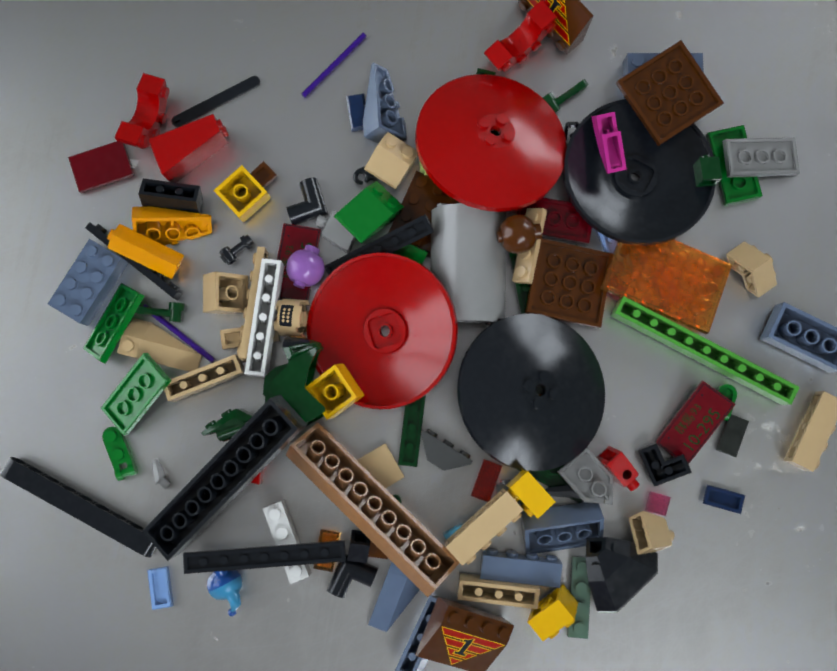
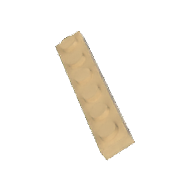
M258 246L257 253L253 254L254 270L250 272L251 287L247 290L246 295L248 305L244 308L243 317L245 322L244 326L242 325L240 329L242 340L241 344L237 347V356H239L238 358L242 362H246L261 261L262 258L268 259L269 255L265 247Z

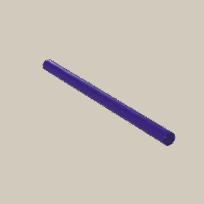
M362 33L301 95L305 98L367 37L366 34Z
M151 315L211 363L215 362L216 359L162 316Z

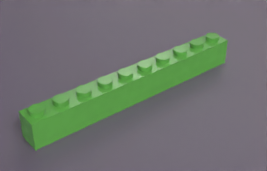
M625 296L618 299L610 315L620 322L780 405H792L800 388Z

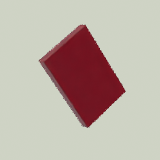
M118 141L68 157L78 191L81 194L135 176L125 144Z

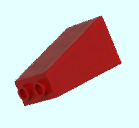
M211 114L148 140L161 174L169 182L177 183L228 144L226 137L229 134L226 127L223 126L221 119L217 120L214 114Z

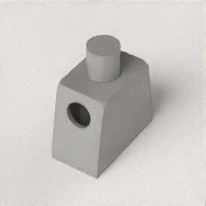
M332 211L329 218L319 215L315 225L324 229L322 232L323 238L345 253H350L356 238L334 217L338 211Z

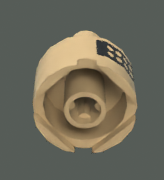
M278 300L276 303L277 319H275L273 325L274 331H278L282 337L300 336L306 338L304 332H307L309 314L307 306H310L308 300Z

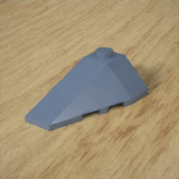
M376 63L371 65L363 116L364 137L379 143L385 134L389 132L400 140L405 141L407 140L406 124L404 117H400L398 108H400L399 102L395 101L392 93L394 87L389 71Z
M392 561L368 624L385 632L389 630L420 590Z

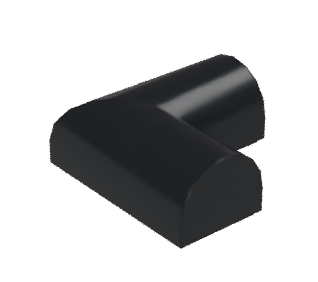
M313 177L302 180L299 186L304 202L286 207L292 225L316 219L319 215H328L317 178Z
M657 443L646 445L638 450L654 487L692 473L684 454L664 460Z
M346 554V561L338 562L327 591L334 596L345 598L352 579L371 587L378 568L368 563L347 561L348 554Z

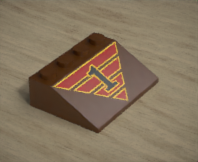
M518 0V4L523 11L528 13L541 0ZM542 0L557 16L555 21L556 27L546 36L551 38L555 42L556 47L567 55L584 40L594 15L580 0Z
M438 597L415 655L467 671H486L508 644L514 625L501 616Z

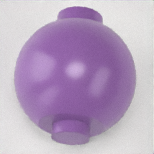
M306 245L303 250H297L289 257L286 271L289 279L294 282V286L304 289L305 287L317 284L322 279L325 265L323 259L319 256L320 249L317 247Z

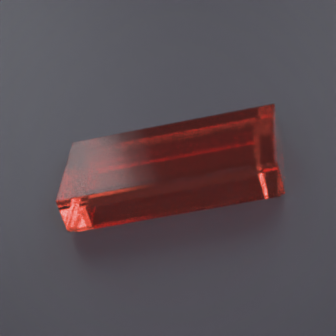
M483 459L471 496L488 502L491 499L502 465Z

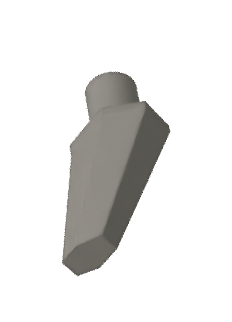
M156 458L152 463L155 484L159 483L166 489L171 484L165 478L166 474Z

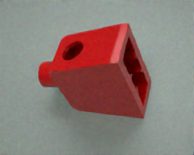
M608 446L597 456L600 462L614 476L616 483L627 487L630 491H634L639 487L640 484L635 479L639 473L622 451Z

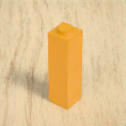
M121 224L115 230L111 229L107 237L110 240L108 249L173 279L184 257L183 254Z

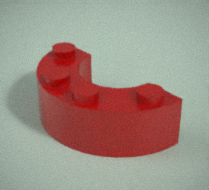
M541 0L527 13L521 25L507 38L500 41L497 40L484 52L485 56L499 71L504 73L515 64H522L531 51L535 52L541 47V41L556 27L555 21L557 16Z
M143 73L136 88L138 101L134 116L128 123L121 121L114 137L118 142L141 149L150 146L148 139L160 135L161 125H164L167 119L165 111L170 92L165 79Z

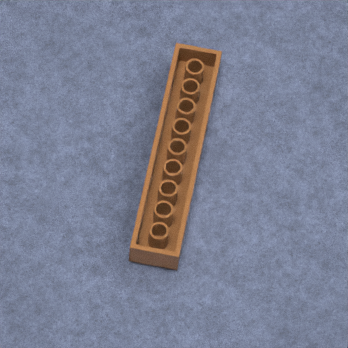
M318 422L290 445L286 456L427 597L457 567L459 562L449 550Z

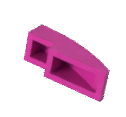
M615 112L592 116L596 141L607 174L627 170L621 131H618Z

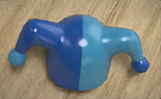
M238 570L216 571L207 580L209 594L216 600L227 599L230 603L229 616L236 615V610L241 605L239 592L243 580Z

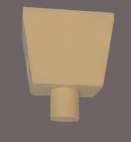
M645 511L629 517L637 555L657 552L672 546L675 535L672 530L668 529L665 518Z

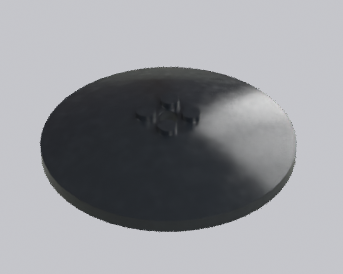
M626 99L597 108L577 126L565 152L564 184L576 211L599 233L625 244L656 245L683 235L707 211L716 185L696 187L693 165L701 156H714L707 139L695 124H692L660 146H657ZM615 112L618 131H621L627 170L607 174L596 141L592 116ZM631 173L638 174L640 180H633L631 178Z
M533 313L518 314L501 319L487 327L475 338L466 351L460 366L457 395L463 422L478 446L490 457L506 466L527 471H543L557 468L580 455L598 431L605 406V385L599 362L583 337L560 320ZM537 385H540L543 388V394L541 396H539L535 391Z

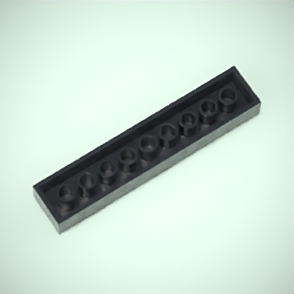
M281 395L269 398L142 532L167 561L179 555L308 424Z

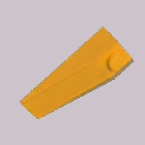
M153 206L132 207L133 230L164 246L168 244L175 245L178 244V241L191 240L212 233L211 215Z

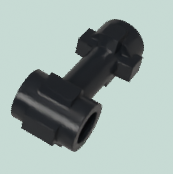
M248 234L240 237L241 242L232 249L227 246L220 250V258L224 263L228 265L233 264L237 260L235 255L246 247L248 250L252 248V245L255 243Z

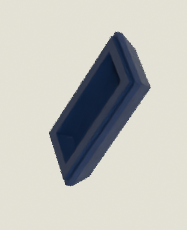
M364 93L346 96L351 132L362 131L366 103Z
M707 485L703 504L741 514L745 495Z

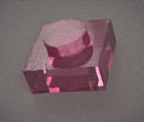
M650 491L645 510L666 516L671 497Z

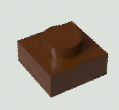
M264 161L250 173L264 189L278 177Z

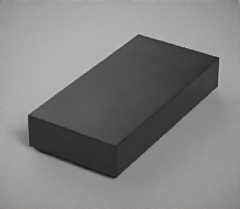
M731 414L729 420L725 422L716 450L732 457H737L749 421Z

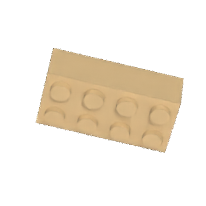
M502 488L444 541L445 547L462 566L465 563L469 565L477 557L475 554L480 549L483 551L491 545L492 542L490 540L496 535L498 537L507 530L505 526L511 521L513 523L522 516L523 508Z

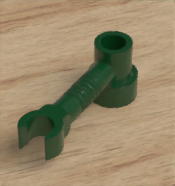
M583 79L561 96L556 98L550 92L543 99L556 113L561 109L559 107L560 104L583 91L589 84Z
M169 302L168 309L139 306L135 313L169 317V321L181 322L185 304Z

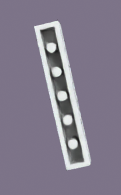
M262 258L244 372L249 377L265 378L269 373L275 334L273 325L278 313L276 311V303L280 300L285 267L281 260Z

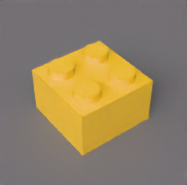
M243 165L213 190L243 223L271 199L268 192Z
M343 363L333 365L305 387L326 408V411L322 413L326 420L337 417L365 396Z
M521 470L506 484L509 488L507 492L516 502L520 500L523 511L530 517L535 516L538 519L556 503L527 470Z
M562 584L560 588H556L539 600L538 609H531L527 622L542 641L547 638L552 639L564 626L568 628L575 622L578 601Z

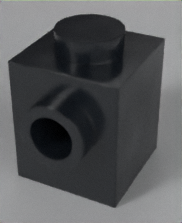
M351 530L347 561L367 563L370 539L360 530Z

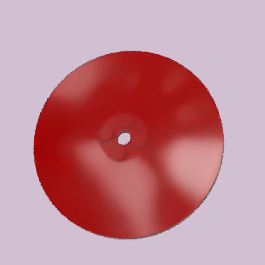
M489 74L467 75L442 85L423 105L415 131V143L419 160L434 184L456 201L480 210L505 212L518 210L534 204L554 187L564 168L567 148L562 124L554 110L539 94L529 87L502 76ZM491 130L498 131L500 135L495 136L491 133Z
M370 253L350 259L336 268L323 281L311 303L307 320V338L320 342L323 347L319 354L316 369L322 375L333 365L343 363L365 395L354 403L362 407L392 409L421 399L442 380L449 369L456 350L457 318L447 290L428 268L408 257L392 253ZM385 325L390 329L388 336H384L381 332L382 327Z

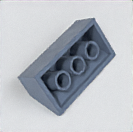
M583 502L550 507L538 519L535 516L530 517L524 511L521 512V528L525 553L537 554L586 546V538L603 537L604 517L599 503Z

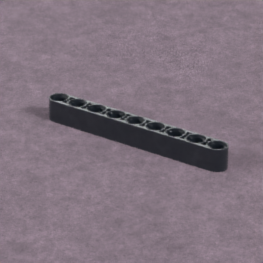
M10 457L0 474L4 479L145 557H152L156 547L142 532L145 528L23 460Z

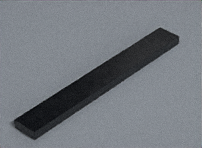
M345 540L183 553L184 574L346 561Z

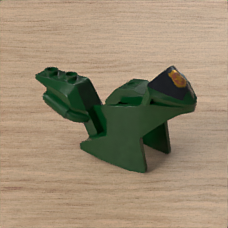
M286 336L282 347L288 363L275 367L265 376L263 386L265 403L269 398L281 395L299 416L310 425L324 417L322 413L326 411V408L305 388L314 380L317 361L323 347L320 342L305 337ZM228 409L221 414L222 418L217 422L213 420L205 426L206 430L201 432V434L206 436L216 433L219 441H228L254 414L244 409Z

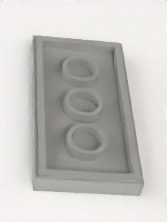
M795 138L725 139L722 141L727 178L796 176L800 174Z

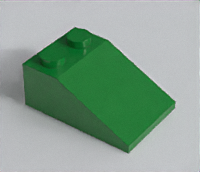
M375 181L346 204L334 217L362 244L391 224L404 206L383 185Z

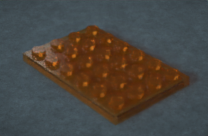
M674 239L665 243L646 246L617 242L600 289L620 298L625 296L657 314L708 334L732 264Z

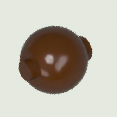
M512 215L506 218L500 225L499 231L496 232L497 241L510 253H525L535 245L536 240L542 238L540 224H533L532 220L527 216Z

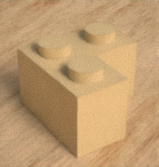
M745 241L726 254L729 268L743 276L746 290L758 298L777 285L773 259L769 254H764L754 245L751 246Z

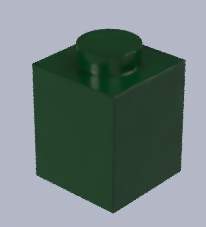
M704 155L694 163L696 187L715 186L722 179L719 157Z

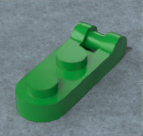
M117 427L105 429L102 439L114 468L116 479L122 481L128 475L138 474L137 466L125 436ZM126 463L127 468L123 469L121 464Z

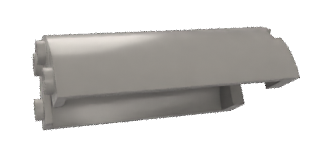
M439 203L431 211V226L434 232L431 233L430 271L441 281L447 290L455 309L457 322L485 323V325L490 326L505 318L506 250L502 247L501 243H498L496 232L499 231L500 225L506 219V211H485L462 203Z

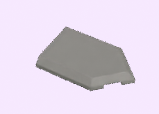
M588 447L557 471L583 502L613 505L614 476Z

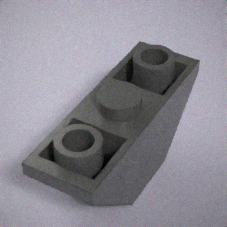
M422 430L421 436L427 461L443 471L471 465L473 461L469 459L470 454L462 449L460 452L454 450V444L446 439L443 442L436 438L438 434L432 430Z

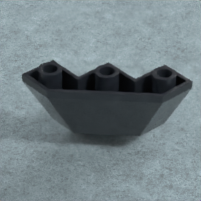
M608 537L586 538L588 582L597 612L618 613L658 574V553L652 552L637 555L635 543L631 541Z

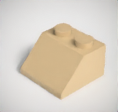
M387 132L377 145L364 170L396 190L415 164L418 157L417 150Z
M223 272L204 274L203 313H243L244 308L248 305L246 297L248 275Z

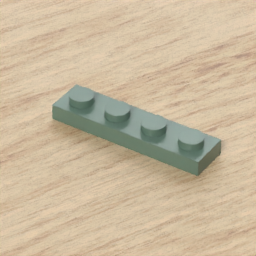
M572 556L570 593L578 601L575 622L567 628V636L588 639L591 589L588 582L586 557Z

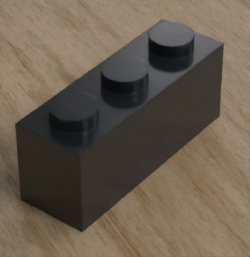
M143 178L138 193L142 207L153 206L200 213L203 202L200 186Z

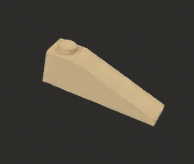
M133 318L121 336L117 350L119 354L138 359L143 353H148L157 364L188 372L199 369L202 359L200 353L165 332L154 323Z

